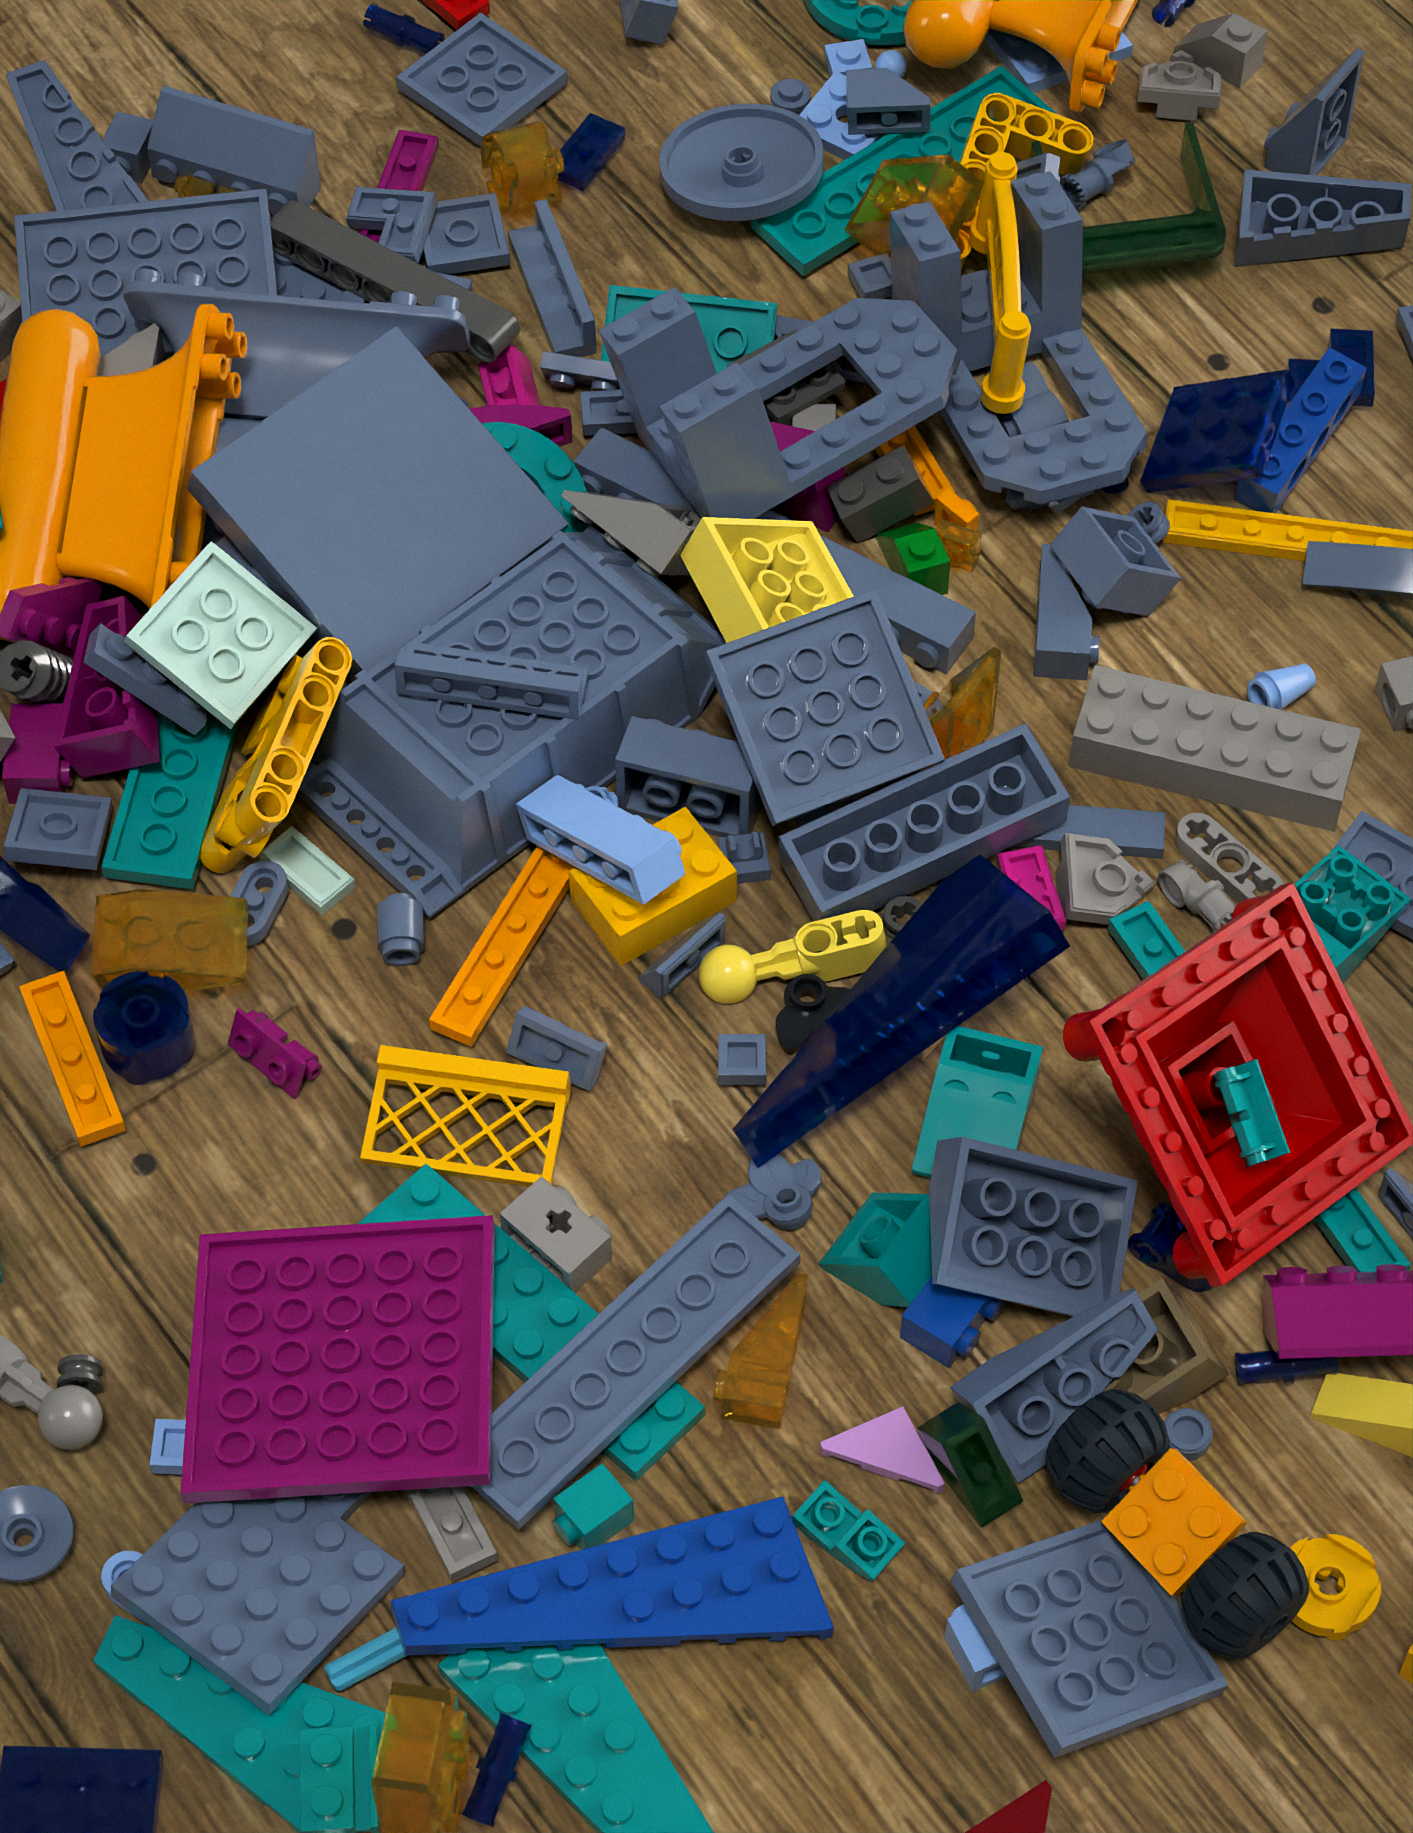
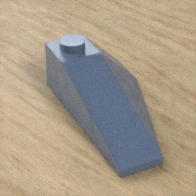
M1131 1287L989 1359L950 1386V1389L973 1428L1014 1481L1019 1484L1046 1465L1045 1458L1048 1444L1062 1423L1075 1410L1079 1409L1082 1404L1103 1392L1114 1378L1121 1377L1158 1329L1137 1291Z

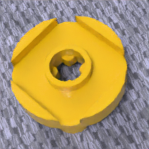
M1325 1534L1324 1538L1308 1540L1309 1537L1301 1539L1290 1548L1295 1552L1305 1569L1309 1583V1593L1304 1605L1291 1621L1299 1628L1311 1634L1325 1636L1332 1641L1345 1639L1350 1633L1361 1629L1368 1623L1376 1610L1381 1596V1581L1379 1582V1576L1375 1571L1376 1564L1371 1554L1362 1545L1348 1537L1338 1534ZM1331 1575L1338 1579L1336 1588L1340 1593L1337 1595L1323 1594L1319 1591L1320 1586L1314 1580L1318 1577L1325 1581Z

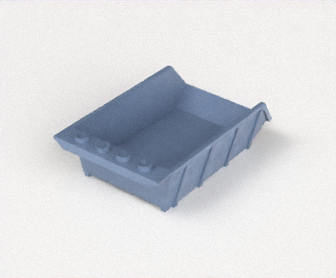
M589 524L584 532L563 533L559 530L552 535L551 542L503 576L497 574L489 580V585L434 625H425L419 630V635L410 641L589 668V677L579 720L399 694L396 692L394 665L398 651H405L407 645L405 644L366 672L363 669L356 674L354 681L340 691L321 743L315 749L296 795L401 893L409 894L413 899L420 901L423 905V914L429 919L532 843L527 840L516 807L517 802L557 774L574 784H581L585 788L590 786H608L616 780L615 758L631 716L643 719H657L668 725L685 728L700 717L715 687V682L703 654L707 650L726 644L721 632L656 576L643 570L636 563L637 560L628 552L610 544L603 537L604 532L595 524ZM325 792L332 793V795L327 797L321 796ZM353 820H361V821H362V822L359 823V824H351V823H350V822L353 821ZM385 847L392 848L389 852L380 851V849ZM414 875L422 876L419 880L410 879Z

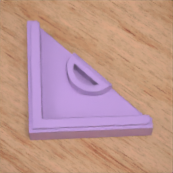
M903 1406L819 1443V1450L824 1457L834 1456L861 1465L863 1470L899 1481L900 1478L931 1488L935 1494H939L945 1489V1483Z

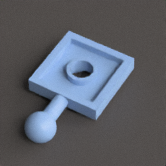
M887 50L878 56L875 62V69L888 68L903 78L907 71V62L900 52ZM837 71L832 74L799 114L817 130L822 140L823 150L843 160L888 134L848 135V123L838 120L840 117L847 115L846 76Z

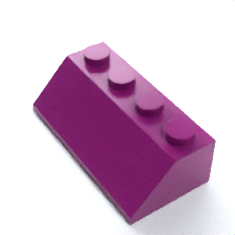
M1396 1264L1379 1265L1376 1267V1272H1357V1269L1351 1266H1331L1327 1268V1273L1307 1274L1306 1269L1299 1267L1277 1269V1275H1263V1333L1279 1359L1413 1355V1271H1406L1405 1266Z

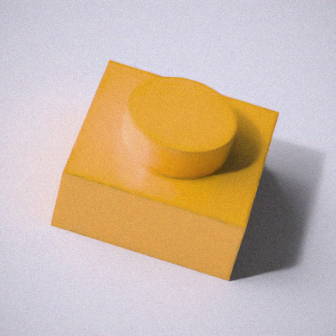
M948 488L936 497L934 525L966 550L977 541L979 513L970 501L961 499Z

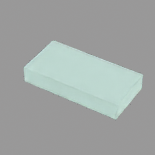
M293 826L266 846L258 855L259 861L268 860L279 864L286 873L288 887L322 916L356 888L355 879Z

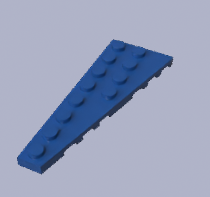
M783 1496L391 1600L390 1609L405 1655L466 1653V1648L504 1647V1652L522 1651V1646L556 1645V1650L572 1649L573 1644L605 1643V1648L680 1645L681 1640L718 1639V1643H735L736 1638L769 1637L770 1642L785 1641L786 1636L818 1635V1639L822 1640L832 1637L834 1629Z

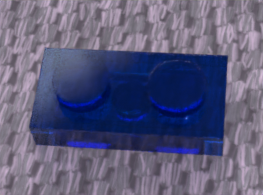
M589 113L548 164V176L584 191L625 140V127Z

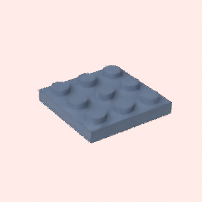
M479 13L396 76L397 89L484 149L566 85L568 78L567 71L484 14Z

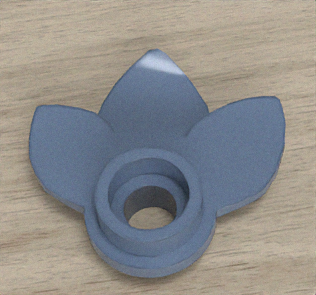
M761 1153L756 1155L749 1163L748 1177L750 1183L726 1193V1196L728 1194L731 1195L758 1219L767 1217L777 1227L792 1230L804 1225L810 1217L813 1208L811 1196L821 1185V1171L811 1158L801 1160L791 1166L785 1158L778 1154Z

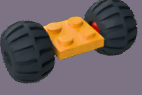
M1110 1389L1095 1395L1082 1404L1079 1409L1075 1410L1062 1423L1056 1434L1053 1435L1046 1450L1045 1461L1049 1476L1058 1492L1066 1500L1081 1509L1093 1513L1111 1511L1101 1521L1171 1596L1178 1597L1184 1590L1182 1607L1186 1622L1200 1643L1217 1654L1232 1659L1245 1658L1257 1652L1274 1639L1298 1614L1307 1599L1309 1583L1305 1569L1295 1552L1276 1538L1260 1532H1248L1234 1538L1248 1522L1177 1449L1170 1448V1440L1165 1423L1152 1404L1134 1393L1121 1389Z

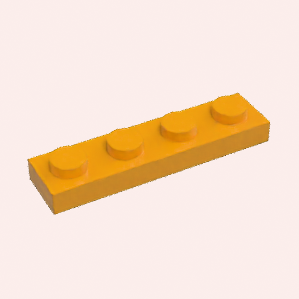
M61 971L19 986L21 996L80 1147L126 1131L123 1118L65 972Z

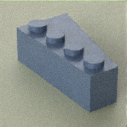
M1245 169L1240 197L1235 267L1404 247L1410 221L1412 184Z

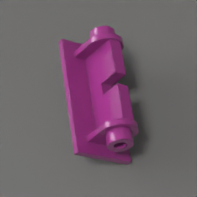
M240 1008L237 1009L228 1045L293 1099L297 1098L302 1079L306 1077L309 1080H313L321 1072L322 1065L318 1063V1056L308 1051L296 1040L284 1045L283 1043L287 1040L288 1034L271 1021L264 1012L256 1013L252 1010L246 1014Z

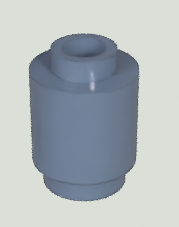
M391 894L381 901L376 908L377 948L382 953L383 961L387 964L394 966L411 965L420 959V952L424 949L423 905L409 894Z

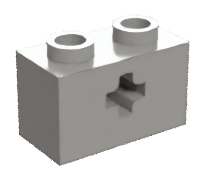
M542 1176L500 1213L501 1229L574 1293L612 1260V1235L607 1225L595 1215L588 1217L577 1207L575 1199L564 1187L560 1185L554 1187Z

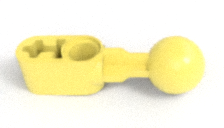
M858 910L807 923L799 929L793 939L777 942L769 951L750 955L749 952L739 946L720 945L710 950L700 963L698 970L700 986L704 993L713 1001L721 1004H736L751 995L757 981L776 976L788 980L802 974H813L827 982L875 970L882 966L888 957L883 922L880 916L873 911Z

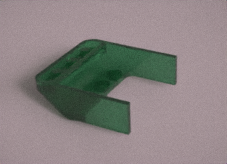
M1193 122L1185 123L1180 159L1196 210L1185 215L1083 227L1082 275L1209 260L1216 258L1223 252L1226 229ZM1040 141L1031 142L1030 158L1043 154Z

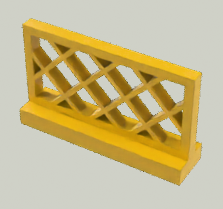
M380 1045L377 1059L378 1073L360 1156L362 1163L416 1171L423 1165L428 1164L438 1174L530 1187L542 1176L552 1185L566 1106H569L572 1090L569 1071ZM387 1084L407 1086L416 1098L393 1113L384 1101ZM417 1088L428 1090L421 1094ZM441 1092L454 1093L463 1105L440 1120L428 1101ZM465 1095H471L475 1097L468 1101ZM489 1098L502 1100L510 1112L487 1126L474 1108ZM511 1101L520 1102L522 1104L515 1107ZM536 1105L555 1107L552 1122L536 1133L522 1116V1114ZM422 1106L435 1124L412 1139L400 1120ZM383 1110L388 1117L380 1122ZM469 1112L482 1131L462 1145H459L446 1127ZM516 1119L529 1138L507 1152L494 1134ZM392 1125L396 1127L407 1142L392 1153L374 1151L377 1136ZM441 1131L454 1150L440 1160L426 1158L418 1146ZM549 1136L548 1146L546 1148L544 1144L541 1142V1140ZM488 1138L501 1157L487 1167L474 1165L466 1153ZM535 1145L545 1158L543 1173L540 1175L522 1172L513 1160ZM413 1151L417 1157L407 1156V1154ZM460 1157L464 1164L454 1161ZM507 1164L511 1170L501 1168Z

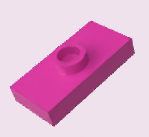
M1042 845L998 853L996 864L1020 938L1065 930L1066 918Z

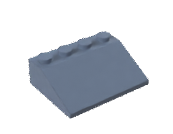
M956 1137L938 1140L929 1185L932 1284L1071 1317L1118 1295L1138 1180L971 1138Z

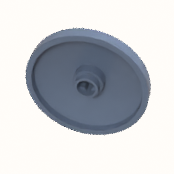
M734 104L717 107L683 122L665 140L659 155L661 182L667 195L677 205L693 214L722 221L760 219L778 214L795 206L816 188L824 170L823 144L817 130L806 119L789 110L764 104Z

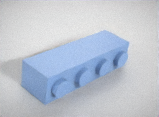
M558 774L516 803L527 840L643 905L685 875L680 857L682 849L672 833L654 827L639 815L628 813L617 807L611 800H604L589 792L583 785L574 784Z

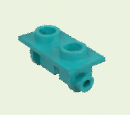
M1254 1059L1236 1067L1232 1066L1214 1074L1216 1083L1214 1084L1220 1090L1241 1150L1240 1158L1244 1159L1246 1167L1248 1168L1290 1153L1258 1060Z

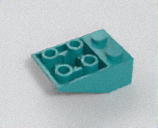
M1339 845L1294 884L1343 984L1411 902V898Z
M950 1024L938 1062L911 1173L931 1178L938 1140L966 1137L1019 1150L1040 1075L1043 1047Z

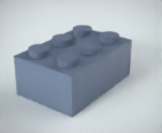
M631 716L615 758L616 795L619 801V808L632 815L660 821L686 806L707 834L727 837L728 835L735 836L752 833L763 802L738 740L733 741L713 736L698 729L688 730L668 725L657 719H643Z

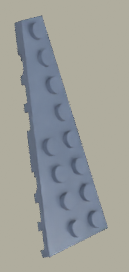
M45 60L5 73L56 211L148 201L131 176H128L119 164L111 149L99 137L89 119L82 114L71 99L69 92Z

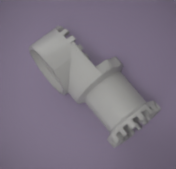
M1183 859L1178 860L1159 872L1158 883L1168 901L1178 908L1186 906L1193 914H1200L1213 928L1212 934L1232 920V914L1236 905L1223 892L1224 885L1219 880H1211L1205 883L1197 874L1198 872L1192 869L1193 866L1191 864L1186 866L1188 861H1183Z

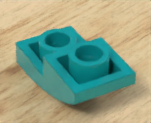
M826 1480L818 1486L791 1517L795 1527L839 1562L871 1582L905 1544L898 1535L868 1508L862 1513Z

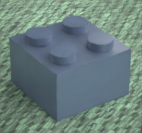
M1081 507L1050 544V547L1060 559L1059 566L1077 581L1083 589L1081 592L1083 598L1096 609L1105 608L1117 610L1124 614L1133 613L1150 616L1181 580L1180 575L1135 517Z

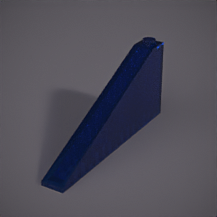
M981 854L942 880L732 1129L756 1167L759 1168L1069 948L1070 945L1050 910Z

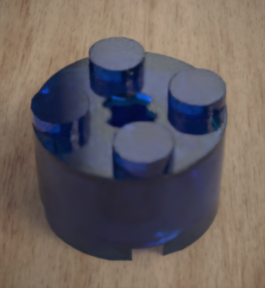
M133 971L113 979L103 988L99 995L100 1000L93 1012V1022L102 1056L106 1064L115 1073L124 1077L130 1084L143 1085L148 1081L162 1079L173 1074L192 1059L195 1050V1032L188 999L182 987L174 979L163 975V978L149 976L148 971Z

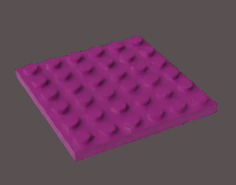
M493 1215L200 1234L180 1491L184 1503L490 1485L495 1223Z

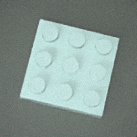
M211 541L126 635L124 643L228 728L232 729L311 638L317 627Z

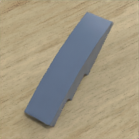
M1308 541L1303 585L1308 588L1351 590L1357 594L1399 596L1401 599L1413 600V549Z

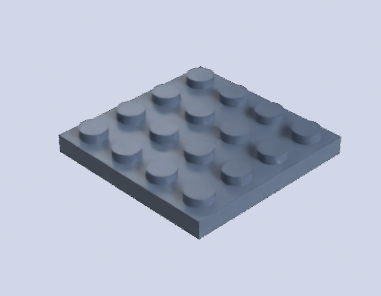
M876 589L712 648L703 654L772 826L921 771L945 760Z
M310 1496L199 1502L191 1507L111 1585V1597L266 1714L270 1715L404 1576L405 1565Z
M1102 1520L957 1569L950 1579L1054 1758L1218 1697L1229 1686L1206 1647L1195 1638L1186 1622L1184 1612L1175 1597L1171 1596L1109 1531L1101 1522Z

